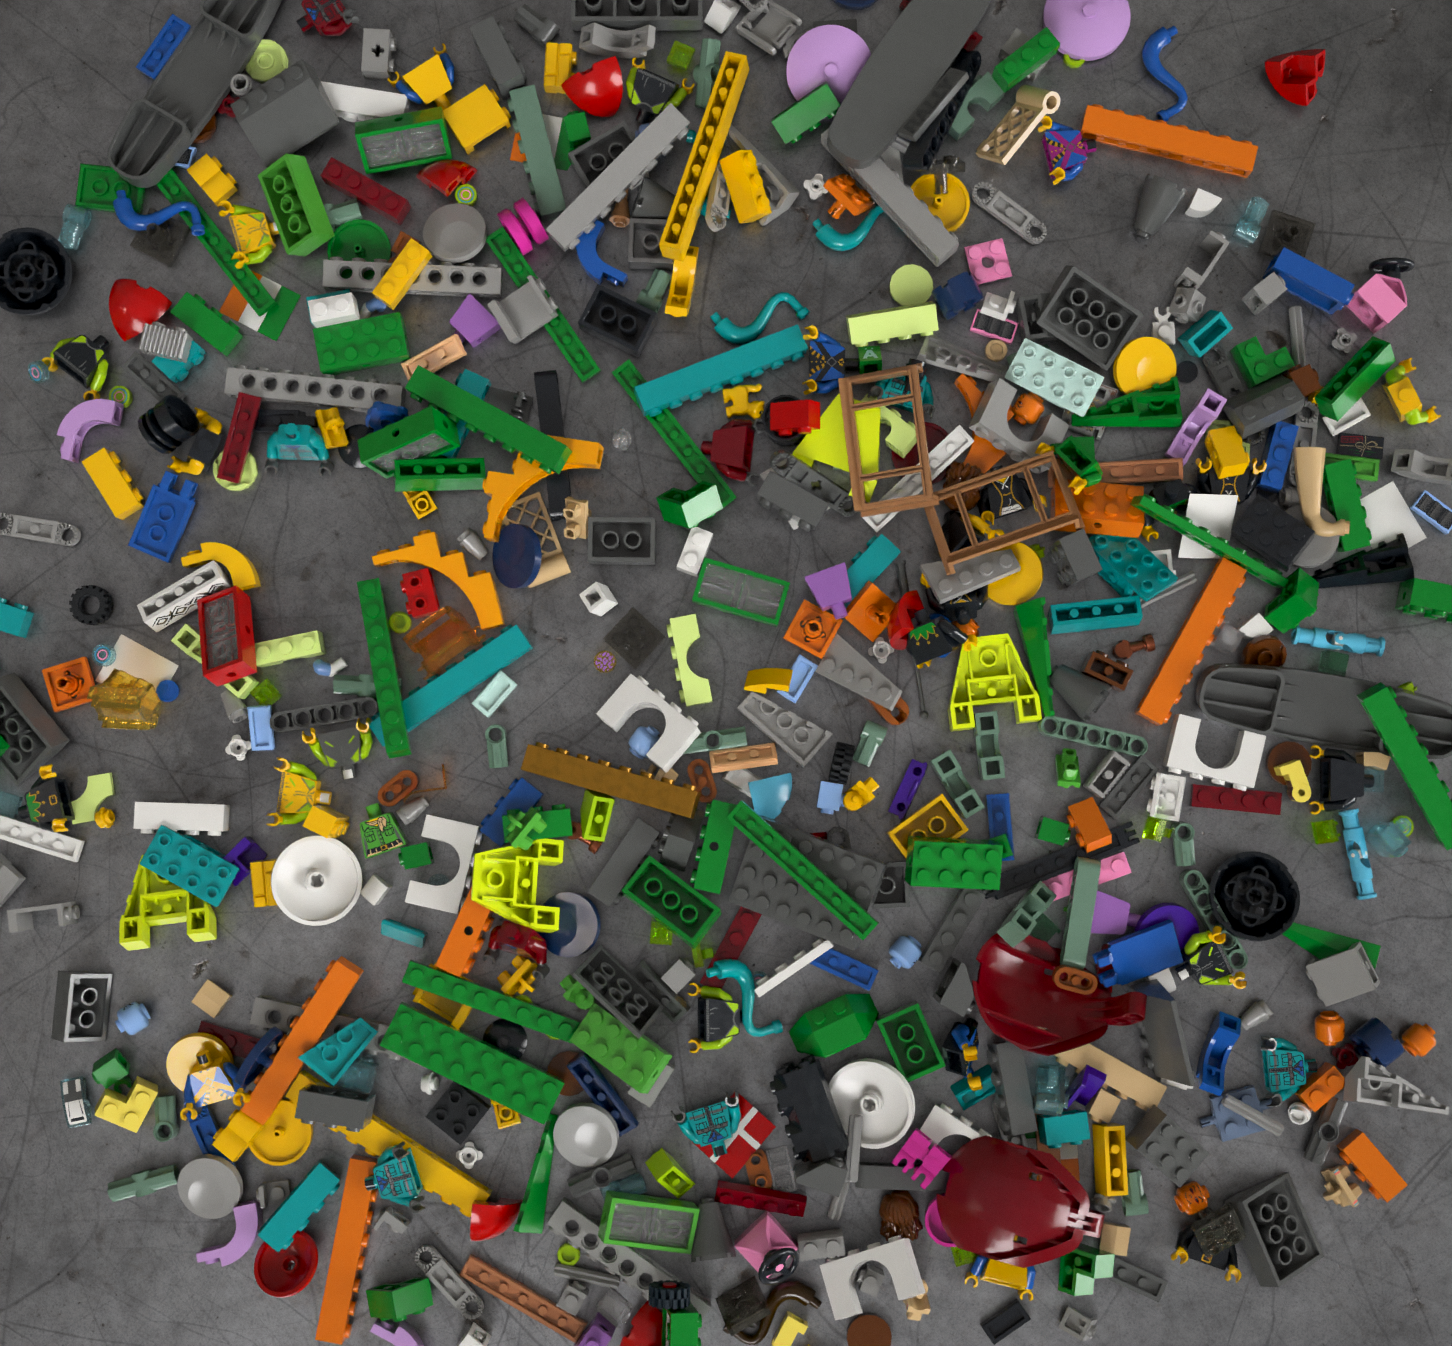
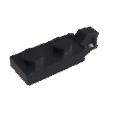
M259 409L255 432L274 433L278 431L279 425L288 423L309 425L312 428H317L318 423L315 416H306V412L300 410Z

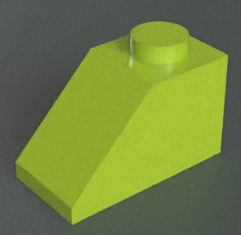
M585 789L580 809L583 839L605 841L615 800L610 795Z
M663 1148L655 1152L645 1162L656 1181L678 1199L695 1185V1182Z

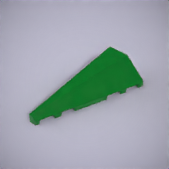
M1173 377L1168 382L1160 385L1156 383L1144 391L1139 392L1137 390L1118 397L1098 408L1095 406L1091 407L1084 417L1072 414L1071 425L1181 427L1183 416L1179 400L1181 393L1178 378Z
M1040 597L1016 605L1013 614L1044 717H1052L1055 715L1052 702L1053 689L1050 687L1049 675H1051L1050 650L1046 630L1047 618H1045L1043 608L1046 601L1045 597Z
M1294 922L1288 930L1282 933L1283 936L1289 938L1318 959L1348 950L1351 944L1360 941L1374 970L1376 968L1380 945Z
M550 1113L547 1118L538 1153L536 1154L520 1207L517 1223L513 1231L542 1234L544 1230L555 1143L553 1132L558 1119L557 1114Z

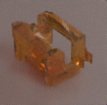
M445 606L420 622L402 639L414 653H418L423 657L422 666L417 671L425 669L427 676L423 679L427 680L433 675L439 674L441 666L468 646H477L480 643L479 641L485 638L486 635L482 634L478 637L476 630L480 626L471 628L461 612H457L451 606ZM446 613L450 617L449 620L422 640L416 637L417 634Z

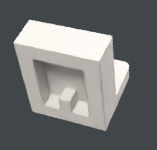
M1011 291L1008 299L987 292L980 313L1005 321L1008 313L1012 314L1017 302L1013 300L1015 292Z

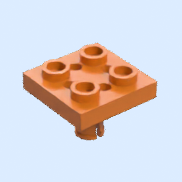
M844 173L828 179L823 185L837 199L828 209L829 214L834 213L832 217L835 219H839L845 209L854 216L870 210L874 205L870 194L860 189L855 184V180Z
M804 599L783 639L822 660L843 620H835L833 614L822 611L820 607ZM806 636L810 637V638H806V640H807V641H810V642H805L804 638H805Z
M81 657L42 670L54 712L64 711L99 700L87 657Z

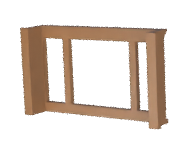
M922 363L838 378L854 511L860 512L861 517L940 505L939 496L933 494L918 374L923 373ZM909 375L911 394L854 404L853 385ZM912 401L920 465L863 474L855 411ZM921 472L923 494L866 503L864 482Z
M1053 450L933 492L934 495L939 496V501L955 496L972 545L950 553L934 506L924 507L947 576L956 573L954 564L1073 523L1076 531L1085 528L1071 488L1068 487L1069 483L1060 459L1055 458ZM1051 462L1069 512L1048 519L1030 469ZM1023 472L1041 522L978 543L961 493Z

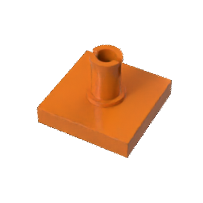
M868 581L846 608L848 615L843 618L868 640L874 642L888 625L890 613L896 603L875 584Z

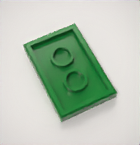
M80 163L75 201L77 208L115 212L113 201L117 199L116 192L124 190L126 198L132 201L134 211L142 214L145 188H139L126 182L111 166Z

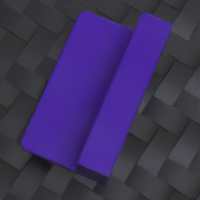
M1086 1064L1068 1087L1062 1108L1067 1110L1074 1101L1086 1106L1106 1081L1107 1074Z

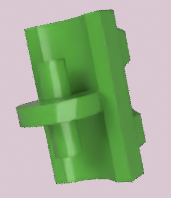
M1063 748L1062 754H1056L1055 756L1057 786L1069 788L1073 785L1080 788L1079 762L1075 749Z
M532 806L526 813L520 811L516 817L509 814L507 818L511 823L506 829L510 833L506 839L513 847L517 848L518 846L528 850L533 844V840L527 834L531 829L540 834L547 827V824L541 818L542 816Z
M567 975L559 983L566 991L563 994L565 999L575 1003L580 1009H590L595 1003V997L572 975Z

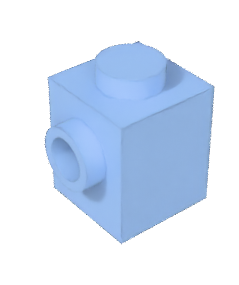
M820 781L816 804L817 808H821L820 813L833 815L834 810L839 811L840 807H844L843 798L846 794H842L843 784Z

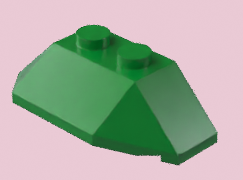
M845 994L804 1013L790 1029L789 1034L797 1052L827 1058L865 1040L879 1013L870 994Z

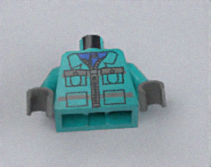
M924 375L920 384L923 414L927 413L931 416L930 419H933L935 411L933 406L934 397L931 385L926 382L927 376ZM905 376L877 381L875 386L870 389L867 397L869 398L870 395H874L879 400L911 394V392L904 390ZM912 401L890 405L913 413Z
M294 423L281 424L278 431H275L267 440V457L269 459L265 463L264 471L266 474L268 467H273L275 475L277 474L279 462L275 458L278 457V459L321 460L322 463L318 469L319 475L323 476L324 469L328 470L329 476L331 475L334 464L328 460L330 458L329 450L325 447L324 438L317 434L311 426L296 425Z
M1262 1036V1039L1266 1040V1045L1261 1046L1265 1089L1269 1092H1274L1273 1094H1266L1265 1097L1272 1099L1268 1107H1280L1284 1100L1300 1090L1301 1085L1306 1084V1073L1317 1072L1316 1059H1304V1053L1298 1050L1295 1044L1282 1037L1271 1038Z
M735 1091V1097L730 1098L726 1092L725 1101L687 1112L686 1115L683 1107L679 1106L681 1113L675 1115L671 1111L672 1119L679 1125L683 1134L694 1144H700L701 1147L711 1144L715 1157L727 1154L724 1140L733 1137V1134L738 1130L741 1119L738 1103L739 1093Z
M401 1142L398 1145L387 1147L378 1157L377 1164L373 1168L374 1175L365 1177V1187L368 1191L378 1188L382 1199H389L392 1202L408 1206L413 1213H418L426 1209L420 1204L424 1200V1196L416 1197L423 1189V1185L411 1148L403 1149L405 1142Z

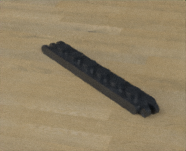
M1132 821L1109 829L1112 834V843L1089 853H1086L1083 846L1080 847L1078 843H1075L1001 873L1000 889L984 894L986 896L985 899L994 896L995 900L1033 886L1040 880L1045 881L1074 869L1077 857L1097 860L1139 843V838L1129 839L1130 836L1137 834L1135 829L1128 832L1125 830L1133 826Z

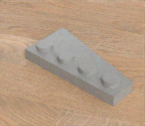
M933 335L926 336L916 359L927 364L990 382L998 378L1004 380L1008 367Z
M1011 549L986 553L954 564L956 573L948 576L942 561L920 565V570L939 604H943L1021 570V566Z
M837 633L815 671L890 711L893 710L902 694V691Z
M751 692L737 708L739 712L802 767L811 760L833 734L817 727L810 721L796 716L793 712L777 706V704L754 692Z

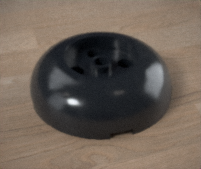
M26 227L4 233L3 237L0 238V307L10 313L21 316H35L52 310L65 298L72 282V264L66 249L55 237L40 229ZM22 260L25 261L24 263H21V264L17 267V265H18ZM45 260L43 269L39 268V262ZM18 281H23V288H16V283ZM44 282V286L38 290V284Z
M1255 851L1238 853L1225 860L1214 872L1208 891L1211 911L1220 926L1231 935L1252 942L1267 941L1278 937L1288 930L1295 921L1300 906L1298 884L1287 870L1288 868L1277 858ZM1239 880L1246 882L1245 889L1239 888ZM1260 887H1265V889L1268 892L1266 896L1264 895ZM1234 902L1241 903V910L1235 908ZM1219 905L1229 922H1226L1217 911ZM1256 908L1263 910L1264 914L1262 917L1259 914H1255Z

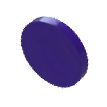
M1169 902L1160 903L1149 908L1140 917L1135 927V932L1163 921L1171 920L1180 951L1185 947L1191 935L1199 933V926L1193 914L1183 906Z

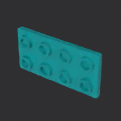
M1094 534L1088 538L1095 554L1099 557V563L1103 569L1098 574L1121 597L1132 596L1134 591L1144 601H1148L1174 584L1178 579L1137 538Z
M164 825L159 827L140 861V865L215 907L220 905L239 871L238 866L223 859L226 855L190 835H181Z

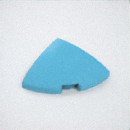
M791 773L748 783L754 811L759 816L774 819L782 812L781 809L786 801L789 800L792 791Z

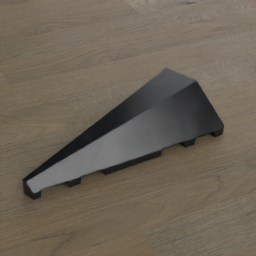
M1401 533L1397 535L1396 540L1387 544L1385 541L1378 543V547L1367 552L1365 550L1359 551L1334 562L1333 567L1324 571L1318 569L1315 571V575L1311 577L1319 582V588L1400 582L1413 579L1414 568L1408 553V545L1404 534Z

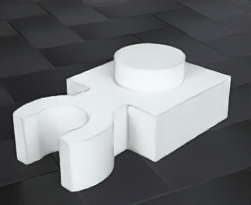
M1155 307L1153 317L1157 322L1151 324V337L1158 338L1167 345H1174L1175 325L1174 322H1168V318L1171 315L1168 312L1170 307L1165 308L1164 316L1160 315L1158 307Z

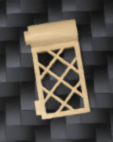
M1022 85L1016 93V103L986 140L984 139L976 149L978 157L1006 165L1045 114H1052L1058 109L1060 105L1059 94L1031 85ZM1019 110L1022 111V114L1015 117ZM1034 115L1031 120L1027 121V118ZM1021 122V125L1013 128V125ZM1008 128L1007 132L1001 134L1003 130ZM1008 139L1007 142L1000 145V142ZM1007 150L1001 157L1000 152Z
M537 492L516 500L510 509L515 508L521 511L517 521L508 519L506 515L502 521V526H507L510 523L520 524L523 514L527 513L535 517L530 528L537 535L542 536L541 548L546 539L555 542L557 548L551 552L541 550L543 554L541 566L537 577L529 585V588L571 573L541 493ZM536 499L540 503L537 514L526 510L529 502ZM538 518L546 521L548 524L544 534L534 530Z

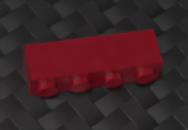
M333 157L330 158L320 175L325 184L352 199H357L362 205L400 226L411 209L407 199Z

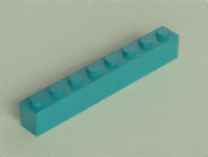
M797 324L634 387V394L643 416L649 415L654 417L662 413V409L668 407L670 409L677 408L683 404V401L688 399L691 401L698 400L703 397L704 393L709 391L716 393L722 390L723 386L730 383L731 385H737L744 381L743 378L750 375L754 378L763 374V370L769 368L775 370L782 367L784 362L792 360V362L799 361L805 357L804 355L808 347Z
M512 624L506 626L500 631L502 633L495 639L490 637L482 643L484 647L478 651L473 649L466 653L463 661L460 663L455 661L445 668L446 672L442 675L436 674L427 680L428 684L423 688L418 686L408 693L409 697L402 701L408 732L533 649L519 626H512ZM377 713L371 718L372 722L369 727L381 745L385 747L380 714Z

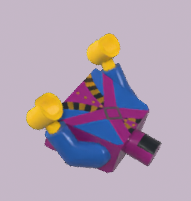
M1045 115L1040 121L1042 126L1038 127V131H1047L1041 140L1050 172L1049 175L1051 179L1056 178L1053 181L1054 185L1060 181H1071L1083 170V166L1087 161L1086 154L1096 151L1095 139L1083 141L1080 130H1074L1072 127L1054 122L1049 116Z

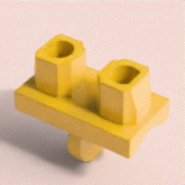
M338 408L316 410L317 423L324 438L326 449L347 446L349 443L343 427L345 423L340 417Z
M872 777L863 782L859 780L845 792L843 804L846 809L856 811L875 798L873 792L879 785Z
M517 955L511 963L517 971L511 975L505 970L497 977L502 986L501 990L510 996H514L516 992L522 995L526 990L530 992L535 990L532 983L536 978L533 977L532 972L538 964Z

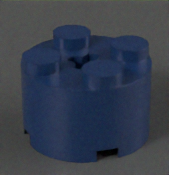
M971 271L963 272L949 279L948 283L943 286L944 288L940 285L932 291V295L947 321L956 317L961 310L967 312L976 307V303L984 299L983 293Z
M1371 1018L1349 1036L1350 1040L1357 1046L1355 1051L1360 1057H1369L1371 1061L1385 1068L1405 1052L1399 1040L1396 1039L1394 1041L1390 1035L1392 1031L1378 1018Z

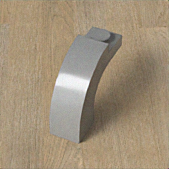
M594 22L581 27L579 49L604 57L616 56V58L621 59L647 56V51L654 48L656 27L646 25L634 30L622 31L610 29Z
M1395 449L1391 467L1392 472L1415 480L1452 485V459L1428 456L1415 449Z

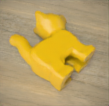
M759 383L756 385L747 384L737 385L731 389H722L724 404L728 403L729 400L733 402V405L725 407L727 419L735 415H749L754 420L760 418L764 411L765 402L752 401L749 403V392H759L762 389V385Z

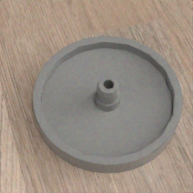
M449 204L437 209L429 216L423 228V240L427 249L433 257L442 262L460 263L471 259L481 251L487 239V227L482 215L475 208L466 204Z
M1300 504L1285 511L1305 524ZM1321 507L1320 515L1324 521L1329 523L1337 522L1329 511ZM1315 534L1313 540L1293 566L1312 568L1325 563L1335 553L1340 535L1322 537Z
M583 1102L569 1106L560 1114L554 1126L553 1137L558 1151L566 1160L581 1167H595L605 1163L615 1152L619 1142V1129L616 1121L607 1110L596 1104Z
M204 1154L191 1159L181 1170L177 1181L178 1193L184 1205L194 1214L208 1219L221 1218L231 1213L233 1207L239 1204L243 1195V1181L240 1173L231 1162L217 1155Z

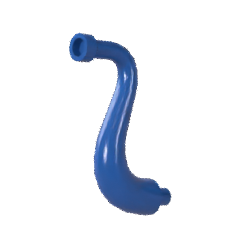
M1175 26L1168 29L1161 27L1148 37L1142 50V59L1146 69L1153 77L1174 91L1178 96V102L1175 105L1156 113L1158 120L1166 122L1170 117L1179 113L1186 106L1188 100L1184 87L1163 67L1159 58L1161 49L1171 43V37L1178 33Z
M124 190L116 192L117 199L113 201L117 218L124 226L131 230L144 231L152 229L179 212L189 211L193 223L191 227L192 235L201 236L205 234V227L202 225L200 212L192 202H176L152 214L142 215L134 211L132 201L126 198Z

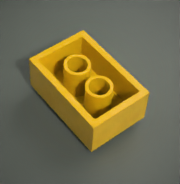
M938 794L886 832V834L906 860L908 836L959 838L969 829L944 795Z

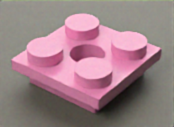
M1003 238L964 247L969 271H971L978 285L1012 277ZM990 258L993 261V266L990 268L984 267L982 259Z

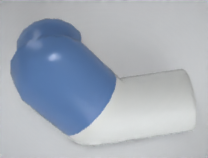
M376 297L365 302L359 313L360 319L370 318L371 313L375 310L383 312L387 305Z
M342 657L332 664L326 663L322 659H317L313 663L315 673L328 677L336 675L348 666Z

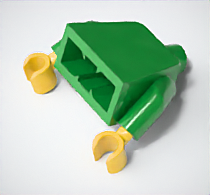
M1072 435L1063 443L1048 445L1041 442L1035 451L1036 454L1041 455L1053 450L1054 455H1058L1068 471L1074 476L1068 487H1073L1075 489L1074 494L1076 495L1084 487L1087 488L1098 484L1102 479L1103 472L1097 460Z

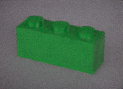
M1047 27L995 66L991 77L1003 92L1006 93L1054 56L1058 51L1060 42Z
M825 81L773 117L771 122L785 144L790 141L793 144L803 137L801 133L807 129L812 131L820 126V120L826 116L828 119L835 116L841 103L827 81Z
M186 292L170 312L227 357L243 338L238 332L240 328L231 320L228 323L222 320L223 314L214 307L208 309L204 305L206 301L195 293L192 296Z
M565 804L552 805V809L543 810V806L533 807L542 816L541 818L547 824V827L540 834L531 829L527 836L532 840L573 836L570 807L565 808ZM520 808L509 809L507 814L502 815L505 843L509 842L506 837L510 831L506 828L511 823L507 816L512 814L516 817L520 812Z

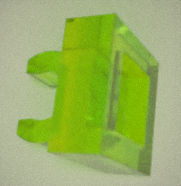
M675 40L667 57V63L687 71L695 54V48Z
M269 679L264 680L250 692L259 705H272L282 697V694Z
M1148 816L1142 838L1161 842L1163 837H1171L1172 830L1165 828L1166 820Z
M1330 819L1311 822L1316 844L1339 841L1338 838L1341 835L1337 833V821Z
M651 921L649 944L672 945L673 933L658 921Z
M700 943L695 949L691 947L695 968L704 966L703 959L714 957L712 947L701 949Z
M957 1246L950 1247L956 1267L972 1263L977 1257L975 1253L960 1249Z

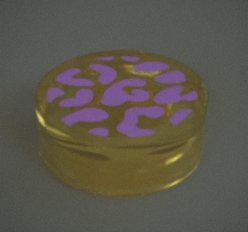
M601 651L594 658V666L599 672L609 673L616 666V658L609 651Z

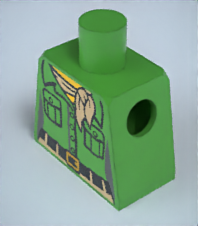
M378 803L365 807L369 820L360 823V830L366 859L409 844L406 835L392 812L382 815Z

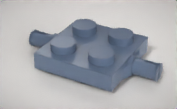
M1253 1085L1224 1092L1221 1096H1210L1211 1116L1199 1118L1201 1128L1215 1125L1218 1129L1220 1140L1225 1142L1266 1130L1223 1106L1221 1100L1225 1094L1237 1098L1263 1113V1110L1273 1108L1268 1107L1272 1099L1260 1102L1257 1098L1255 1087Z

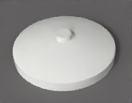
M318 835L308 836L289 844L277 857L271 872V891L276 904L289 918L310 926L327 925L344 917L356 904L362 888V871L354 853L342 842L334 838H325Z
M870 1058L851 1061L836 1072L828 1085L847 1140L850 1115L858 1114L863 1117L861 1147L879 1149L893 1145L906 1134L913 1122L915 1099L912 1089L905 1077L886 1062Z

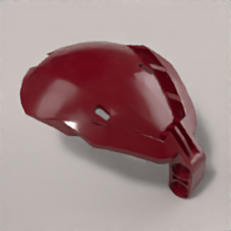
M996 933L981 947L976 957L980 966L977 982L972 980L979 1012L995 1035L1011 1042L1020 1049L1051 1056L1100 1039L1106 1033L1108 1025L1129 1026L1145 1020L1147 995L1143 993L1128 992L1112 997L1109 987L1105 988L1097 976H1095L1098 982L1097 988L1089 995L1059 988L1053 982L1052 975L1044 974V970H1054L1060 965L1061 949L1051 947L1047 942L1030 935L1012 948ZM1061 973L1060 979L1065 978L1066 973ZM1087 978L1081 980L1082 985L1087 982Z
M985 1135L962 1145L952 1155L942 1170L950 1173L945 1196L936 1193L937 1210L944 1230L960 1249L999 1262L1026 1268L1059 1258L1074 1251L1081 1243L1083 1235L1100 1238L1105 1213L1090 1209V1200L1086 1190L1051 1153ZM1030 1172L1042 1175L1041 1181L1030 1179ZM1016 1235L1027 1239V1243L1014 1241V1237Z

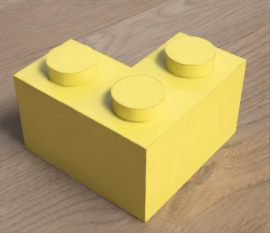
M137 1076L127 1096L109 1088L104 1089L95 1106L94 1115L137 1133L158 1094V1085Z

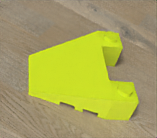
M840 393L821 415L820 429L812 430L811 434H807L793 451L792 455L812 468L815 460L849 472ZM854 399V404L862 403V401ZM881 408L855 411L862 473L879 472ZM878 480L864 482L865 498L868 503L872 499ZM852 489L849 492V496H852Z
M1008 633L977 637V647L971 644L970 651H965L964 644H962L947 709L950 732L973 729L975 727L973 707L1013 702L1016 724L1038 722L1042 719L1039 696L1020 661V657Z
M537 839L533 841L528 850L518 846L517 848L508 846L474 854L471 900L513 923L531 928L536 932L552 933L558 931L560 907L536 905L538 865L556 866L563 863L564 840Z
M139 862L133 880L134 885L126 901L127 906L124 915L121 916L119 921V943L128 951L150 948L151 926L187 922V935L194 942L216 940L217 918L211 904L145 868Z

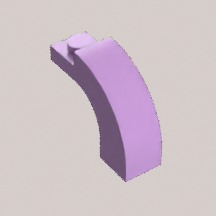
M1208 388L1182 422L1164 456L1169 459L1182 458L1184 466L1207 428L1218 417L1227 399Z
M93 399L74 407L64 417L57 432L58 436L65 438L60 448L61 459L79 463L82 443L86 433L92 427L99 424L120 426L124 405L107 399Z
M255 1199L239 1203L233 1207L236 1221L234 1237L228 1243L201 1249L196 1253L197 1262L205 1261L206 1264L218 1262L220 1258L221 1266L223 1267L241 1258L259 1237L257 1232L263 1224V1209L260 1208V1202L257 1203Z
M377 1318L370 1330L371 1333L387 1340L394 1346H424L418 1333L405 1321H401L397 1328L392 1321H381L380 1318Z

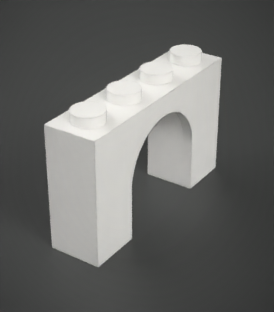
M630 674L596 715L615 732H618L626 721L640 709L654 708L661 711L666 720L665 730L646 756L667 773L701 733L697 727L699 723L691 716L685 718L680 714L682 710L675 703L671 702L669 705L664 701L665 696L655 688L652 691L648 688L649 683L640 675L636 678Z
M1182 714L1174 715L1162 766L1168 768V772L1181 775L1182 771L1190 773V778L1203 780V777L1212 779L1211 783L1224 786L1225 782L1233 784L1234 789L1246 791L1247 788H1254L1266 740L1265 735L1245 730L1239 731L1231 760L1225 766L1214 769L1203 764L1196 753L1195 743L1201 719Z
M426 814L421 836L451 844L458 852L460 867L454 879L444 885L435 886L410 880L405 902L459 915L466 899L464 897L466 889H470L473 876H470L471 867H473L476 847L481 845L483 833L480 832L481 827Z
M936 1103L920 1129L933 1140L929 1146L930 1149L935 1143L939 1144L943 1138L953 1134H961L971 1140L985 1135L992 1137L990 1133L982 1128L977 1131L971 1127L973 1123L961 1115L958 1118L953 1115V1109L944 1103L941 1105Z
M901 1235L889 1238V1243L884 1245L876 1242L867 1245L868 1250L860 1252L859 1249L846 1252L847 1257L839 1259L836 1256L835 1258L825 1259L826 1263L820 1265L835 1320H842L863 1313L855 1288V1278L860 1267L871 1260L880 1262L888 1269L898 1300H905L926 1293L909 1238H902Z

